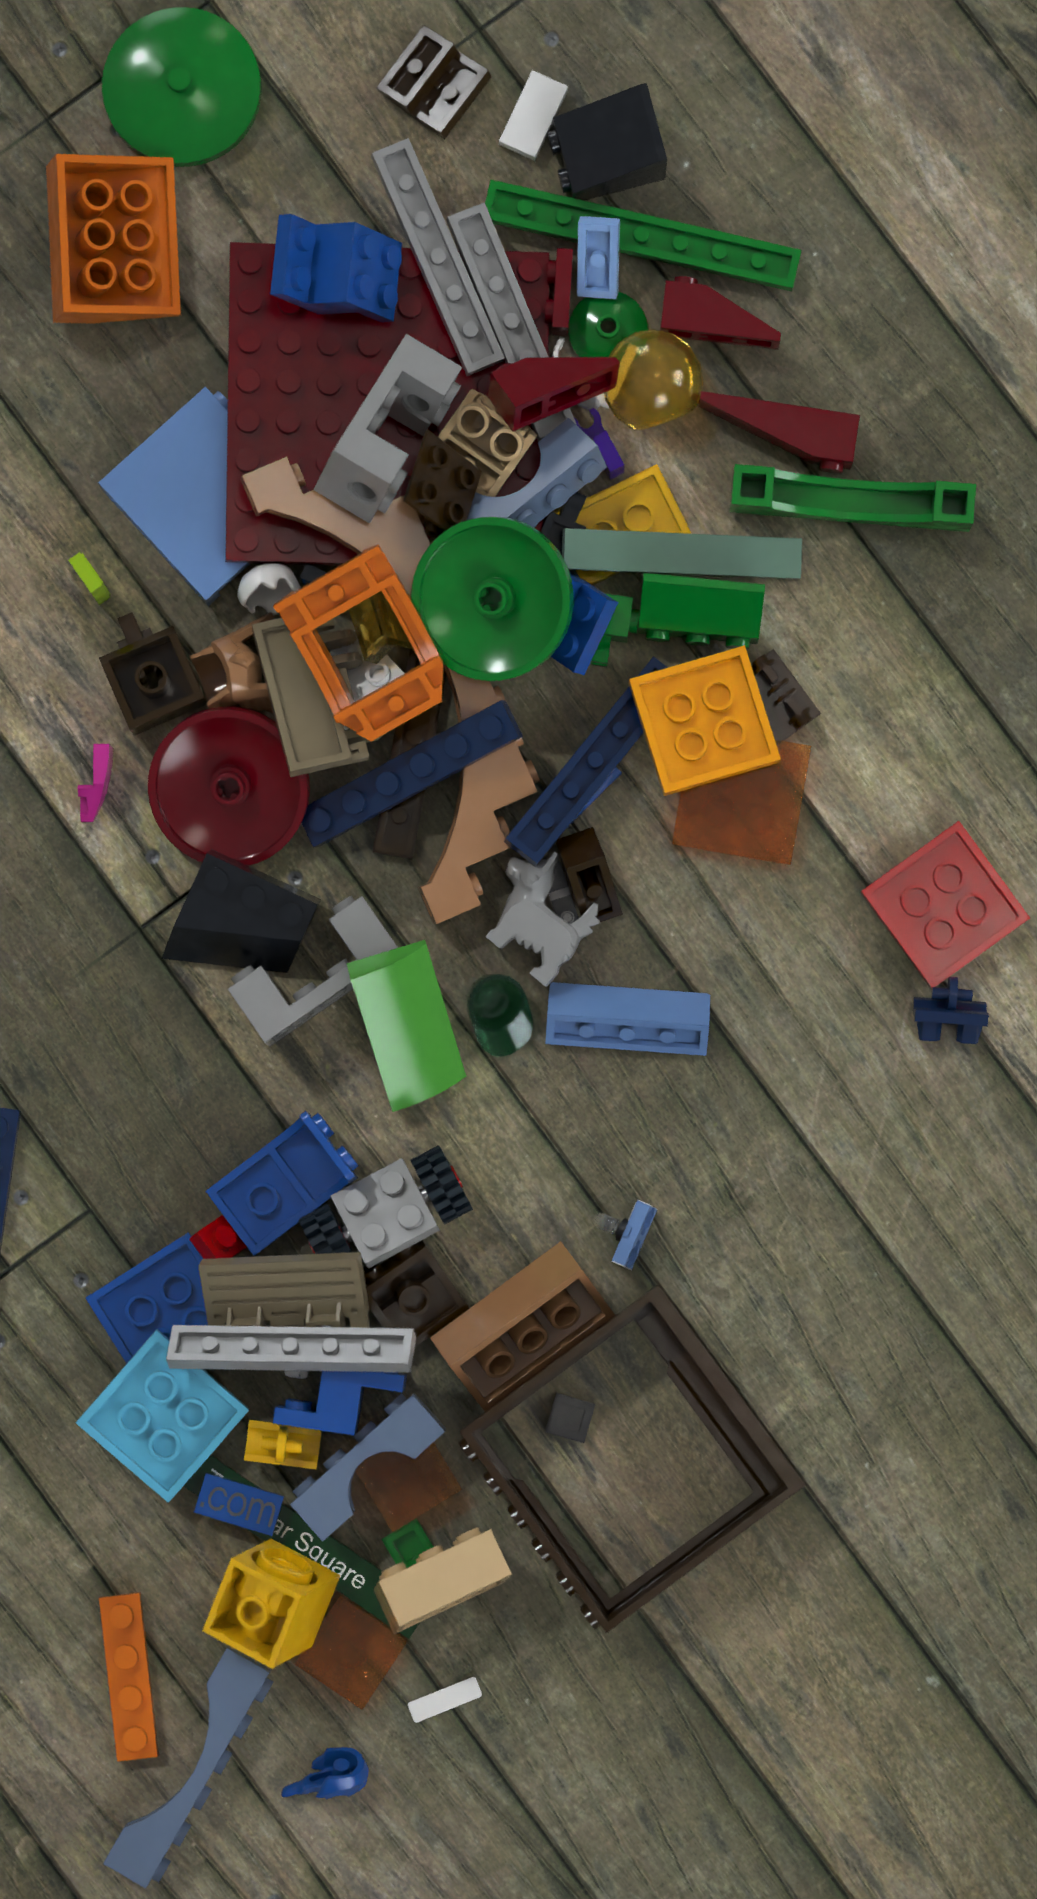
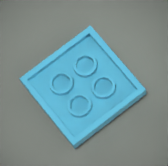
M156 1329L80 1416L76 1424L169 1503L246 1415L249 1408L204 1369H169L166 1358L170 1339Z

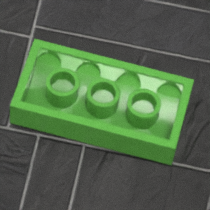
M425 940L346 963L392 1112L427 1100L447 1090L466 1077Z

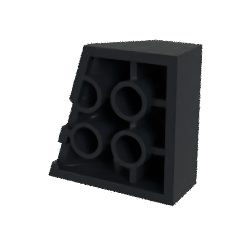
M211 849L203 860L173 926L161 959L246 968L251 965L254 969L262 966L266 971L288 973L321 899Z

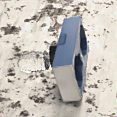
M637 1200L629 1219L624 1218L620 1225L618 1219L607 1214L598 1213L594 1216L593 1223L596 1228L612 1235L617 1230L615 1239L619 1242L612 1262L632 1270L657 1208Z

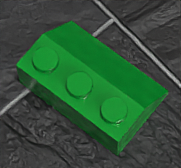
M644 573L638 633L646 634V640L655 642H669L670 636L686 638L685 643L690 645L708 646L710 640L726 641L725 647L734 649L745 645L746 649H749L750 644H757L759 640L765 584Z

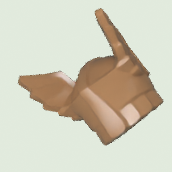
M272 612L251 621L235 632L212 641L211 645L201 652L189 656L195 666L208 700V709L239 705L241 708L249 710L253 709L259 712L265 710L273 713L266 683H261L262 667L259 655L244 644L253 637L252 624L272 620L275 617Z

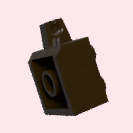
M132 612L117 618L125 639L117 642L118 650L99 657V660L126 723L134 736L207 705L199 682L173 626L153 634L151 628L143 631L140 630ZM155 672L157 677L163 674V678L158 680L159 686L152 689L150 685H147L146 688L143 684L149 681L147 676L149 673Z

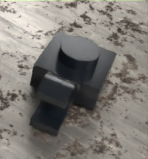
M578 492L573 494L561 506L559 515L554 512L548 514L544 518L539 530L553 543L561 556L563 529H586L585 526L576 523L587 497Z

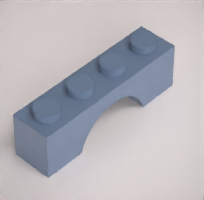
M567 418L538 442L541 462L534 478L519 491L506 496L490 497L475 492L467 520L491 516L507 517L535 528L543 518L556 508L563 506L573 494L587 483L594 481L607 468L598 445L570 418Z
M401 1393L384 1409L389 1415L378 1426L370 1421L353 1436L358 1442L355 1447L347 1454L340 1448L323 1463L328 1470L317 1481L310 1475L292 1491L297 1499L290 1504L291 1507L322 1542L356 1512L351 1496V1484L355 1471L366 1458L380 1452L392 1451L415 1459L447 1430L415 1393L408 1399Z

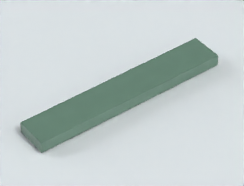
M564 528L562 557L568 570L801 579L802 538Z

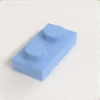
M580 216L578 221L577 297L617 299L619 289L620 219Z

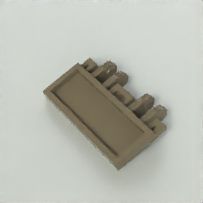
M278 618L252 624V632L290 777L369 760L370 756L366 744L371 741L356 734V731L352 729L345 731L342 724L336 723L323 692L292 639L283 619ZM331 619L317 627L316 630L319 633L335 629L334 621ZM353 629L320 634L328 651L349 646L358 640L356 631H353ZM354 651L334 655L332 658L354 699L347 670L357 668L364 662L362 654Z
M361 1252L202 1259L198 1266L208 1326H267L266 1321H270V1325L275 1327H322L323 1325L347 1327L346 1318L349 1317L351 1328H370L368 1318L369 1303Z

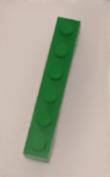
M735 464L732 476L730 512L969 532L974 522L976 484L947 481L879 482L850 480L788 472L775 469V467Z

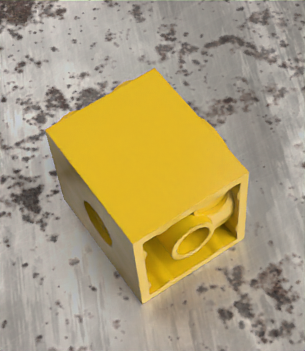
M271 1538L230 1559L202 1631L273 1669L312 1647L341 1575Z

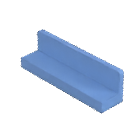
M552 982L549 985L545 1044L706 1056L710 1021V994Z

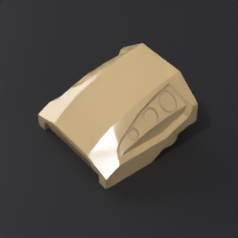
M471 389L438 438L482 471L476 493L496 497L538 435L529 426L512 432L488 396Z

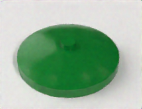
M174 7L155 11L142 17L120 35L111 48L105 62L102 76V95L105 109L113 128L123 142L142 157H174V167H190L209 163L227 154L249 132L260 106L261 78L257 60L250 45L233 25L225 19L205 10Z
M491 516L470 519L454 525L443 532L423 554L414 574L411 600L425 624L443 664L458 674L484 681L511 679L524 675L542 665L562 643L568 631L573 613L574 596L572 580L560 552L537 529L507 517Z

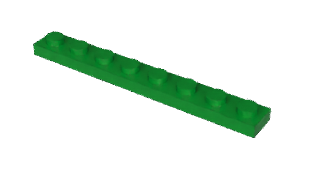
M490 180L485 201L487 210L495 225L578 243V221L580 216L620 219L619 253L791 292L802 251L801 249L496 180Z

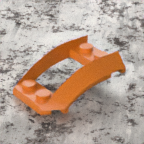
M379 544L363 550L361 554L297 591H292L273 605L289 629L292 639L314 675L337 724L340 723L356 731V734L372 742L442 702L443 661L417 609ZM382 591L421 664L355 702L316 628Z

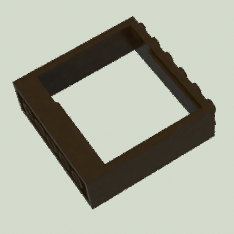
M659 1285L654 1286L462 1428L460 1433L464 1438L458 1443L472 1463L477 1459H480L488 1470L483 1474V1478L496 1496L504 1492L512 1504L507 1507V1511L522 1530L527 1525L536 1536V1538L531 1540L532 1545L546 1563L553 1559L560 1569L556 1573V1578L569 1596L577 1592L583 1600L584 1604L580 1606V1611L595 1630L602 1626L606 1633L806 1486ZM635 1319L668 1364L667 1374L754 1492L619 1593L609 1598L526 1483L513 1477L481 1432Z

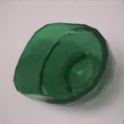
M499 973L483 975L472 983L466 996V1010L481 1048L490 1055L499 1057L511 1055L521 1049L530 1039L534 1027L528 1000L520 983L508 975Z

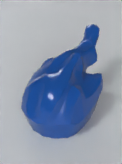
M348 1747L328 1748L321 1756L312 1761L311 1768L322 1771L310 1773L300 1781L285 1786L281 1794L283 1798L317 1792V1798L330 1799L341 1795L350 1797L366 1786L369 1768L363 1756L355 1749Z

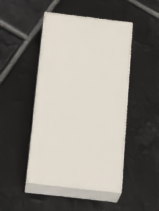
M532 70L502 133L499 145L535 161L546 139L547 132H549L553 124V117H556L568 92V86Z

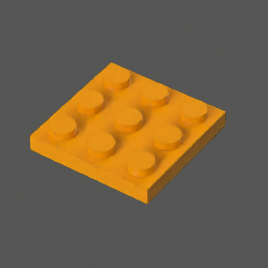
M745 645L629 679V687L664 796L780 763L779 751Z

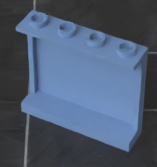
M205 386L101 479L98 484L111 501L209 606L220 596L219 591L250 563L225 562L227 399L220 391L213 395Z

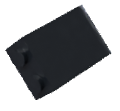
M647 83L634 86L553 117V131H549L547 134L552 154H560L564 167L557 170L563 193L570 192L572 198L585 201L665 180L667 157Z

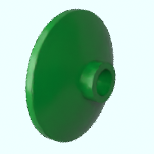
M618 292L617 299L592 297L582 299L571 314L568 334L571 346L578 357H616L621 362L629 344L639 348L634 360L639 356L647 340L648 324L640 305L630 296ZM606 320H610L616 325V329L611 333L603 332L600 327Z

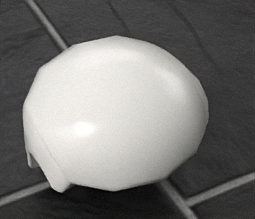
M265 563L255 566L242 577L237 597L241 605L247 608L251 614L255 613L256 606H261L268 613L272 612L273 615H277L279 613L276 612L273 605L292 591L295 592L301 587L288 566L280 563Z

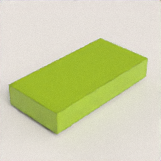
M79 552L68 560L99 605L111 598L107 587L83 553Z

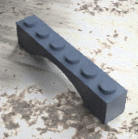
M231 1646L226 1648L206 1683L209 1698V1728L203 1752L194 1772L185 1785L167 1803L148 1815L130 1821L125 1825L105 1859L104 1865L145 1889L151 1879L158 1883L160 1882L171 1862L165 1858L166 1853L172 1843L180 1847L192 1826L185 1822L193 1807L199 1811L201 1810L212 1791L211 1788L206 1786V1783L213 1771L221 1775L233 1754L226 1750L234 1735L240 1739L243 1737L253 1717L247 1714L253 1701L256 1700L262 1703L270 1690L273 1681L267 1677L272 1670L271 1668Z

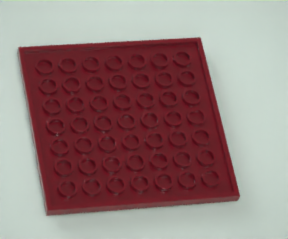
M230 242L225 562L340 566L356 557L357 554L328 535L299 522L267 512L256 517L240 480L241 476L287 457L290 465L297 463L303 474L306 485L301 487L302 493L314 490L334 448L406 334L461 367L462 364L411 248L401 249L402 262L399 268L398 301L395 306L394 322H379L358 312L318 315L270 295L276 244ZM505 251L549 356V323H545L546 299H549V284H547L549 252ZM505 361L469 376H466L462 367L455 380L461 387L450 404V408L439 426L431 423L427 430L438 437L471 389L488 396L491 372L506 364ZM387 416L381 428L375 432V435L409 454L401 468L408 474L394 498L397 499L406 493L423 436L392 417ZM537 438L524 454L496 497L515 493L534 478L541 462V452ZM544 518L535 527V529H537L538 531L540 530Z

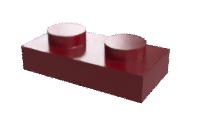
M557 248L556 260H548L547 284H555L554 300L546 299L545 323L552 324V336L568 337L573 249Z

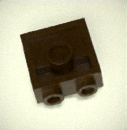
M423 1240L393 1255L381 1265L378 1263L369 1269L367 1266L363 1267L369 1308L383 1328H413L416 1336L415 1347L470 1309Z

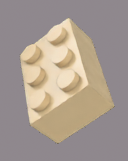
M478 1527L456 1537V1540L452 1542L454 1546L445 1551L441 1545H438L419 1554V1558L416 1559L417 1564L406 1568L404 1562H401L381 1572L382 1575L379 1576L380 1581L375 1586L374 1593L393 1634L399 1633L507 1581L512 1573L491 1529L481 1533Z

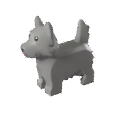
M556 852L547 860L541 859L536 867L527 860L510 857L505 872L506 876L511 879L514 887L508 896L497 926L491 929L485 936L501 949L513 939H516L517 943L524 945L525 949H533L536 954L541 953V966L534 967L529 974L545 987L559 974L560 966L573 957L580 940L593 933L591 927L600 923V920L596 917L598 915L597 903H593L579 919L571 924L546 906L545 899L552 887L554 869L559 858V854Z

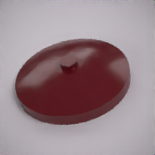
M210 708L197 712L181 721L160 743L152 759L148 775L149 803L159 828L177 849L203 863L207 852L211 849L248 866L270 858L280 851L295 835L304 819L309 803V773L290 777L276 722L263 714L245 708Z

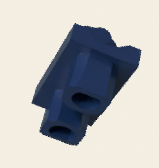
M949 977L947 988L932 987L931 998H913L914 1021L917 1022L919 1039L922 1041H938L941 1037L942 1023L957 1024L956 1041L965 1044H977L982 1026H988L989 1014L987 1013L986 1002L972 1001L973 990L958 989V977Z

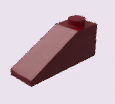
M677 276L674 278V281L666 280L660 336L769 349L779 348L781 338L779 331L707 285L698 284V280L692 277Z
M616 357L524 358L512 364H503L491 372L488 398L511 431L514 432L616 388L620 362Z

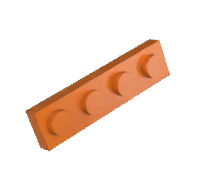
M141 1592L100 1597L99 1604L117 1762L158 1757L159 1749Z

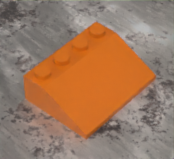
M56 154L46 166L53 323L93 324L180 316L174 157Z

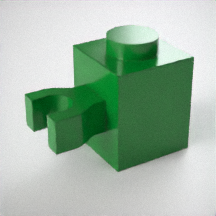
M606 594L617 601L618 605L592 658L591 665L607 667L611 641L627 643L628 632H637L640 610L632 609L633 597Z

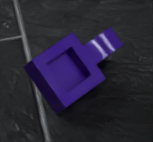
M592 408L589 410L590 417L594 422L591 427L582 428L578 424L575 417L574 419L576 425L598 445L607 466L603 471L612 480L624 473L625 465L607 431L602 426L599 412Z

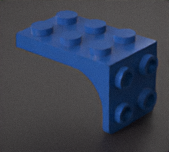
M307 1111L299 1115L300 1118L283 1133L205 1191L253 1256H256L297 1225L300 1218L317 1210L330 1200L331 1195L346 1188L358 1179L353 1170L359 1165L343 1145L338 1149L335 1148L329 1140L335 1133L319 1113L312 1117Z

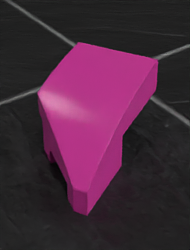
M93 744V785H78L77 788L78 797H80L81 822H94L104 802L113 765V747L110 744Z

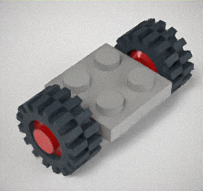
M437 1145L410 1160L425 1189L422 1186L417 1187L403 1158L331 1195L345 1224L342 1228L328 1204L300 1218L299 1222L314 1254L354 1252L349 1242L354 1241L358 1251L361 1252L365 1265L369 1269L440 1231L426 1204L429 1201L428 1196L444 1225L473 1210L462 1189L463 1185L453 1166H450L441 1147Z

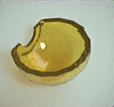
M656 329L634 332L620 341L609 355V357H616L620 362L617 384L614 389L604 393L605 401L614 416L633 430L652 428L682 417L698 406L704 386L701 364L691 347L676 335Z

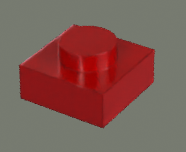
M223 1215L189 1238L203 1259L233 1258L247 1247Z

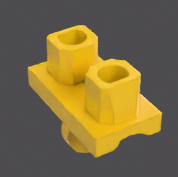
M249 1419L244 1461L317 1470L322 1431Z

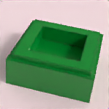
M417 1517L381 1539L396 1564L404 1562L406 1568L417 1564L416 1559L419 1558V1554L434 1547Z

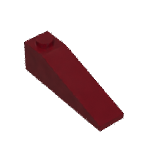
M701 391L700 408L811 464L819 465L820 471L840 474L843 473V469H851L860 415Z

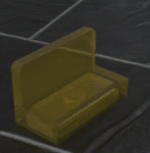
M382 591L349 609L364 661L377 664L396 645L414 650Z

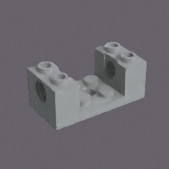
M406 334L334 448L314 491L369 524L378 510L385 514L408 474L401 468L409 454L375 435V432L381 428L387 416L392 417L424 436L425 430L429 428L431 423L439 426L461 387L455 380L462 367Z
M349 896L332 908L335 915L329 918V921L356 960L398 948L363 896L357 900ZM344 959L326 972L329 979L316 987L311 982L293 994L295 1002L289 1005L262 966L255 970L250 965L231 978L234 985L228 988V991L264 1043L271 1047L352 991L353 986L346 964L349 962Z

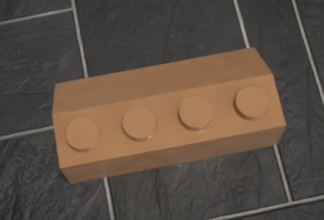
M560 1241L430 1337V1339L481 1408L487 1411L614 1317L615 1314Z

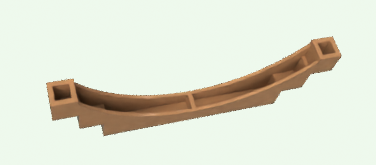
M287 457L241 476L240 480L256 517L267 512L299 522L328 535L357 555L361 554L363 550L379 544L411 599L415 571L423 554L435 538L428 539L422 525L426 517L404 502V496L394 499L385 514L378 510L369 524L314 490L303 494L301 487L306 485L303 474L297 463L290 465ZM443 664L453 694L458 723L500 700H505L499 686L492 687L490 681L463 676ZM522 738L460 771L459 791L453 821L442 854L428 882L417 887L433 924H439L481 905L478 896L484 893L479 880L474 872L468 874L465 868L509 849L504 840L509 835L510 830L503 816L496 818L493 811L538 792L534 785L540 782L537 771L531 760L524 761L518 748L524 745Z

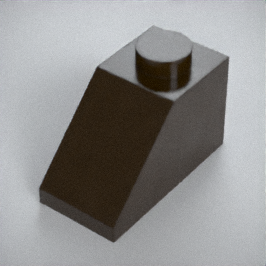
M591 827L559 838L556 841V845L580 916L593 903L598 904V915L596 917L600 922L623 915L608 864L594 828Z

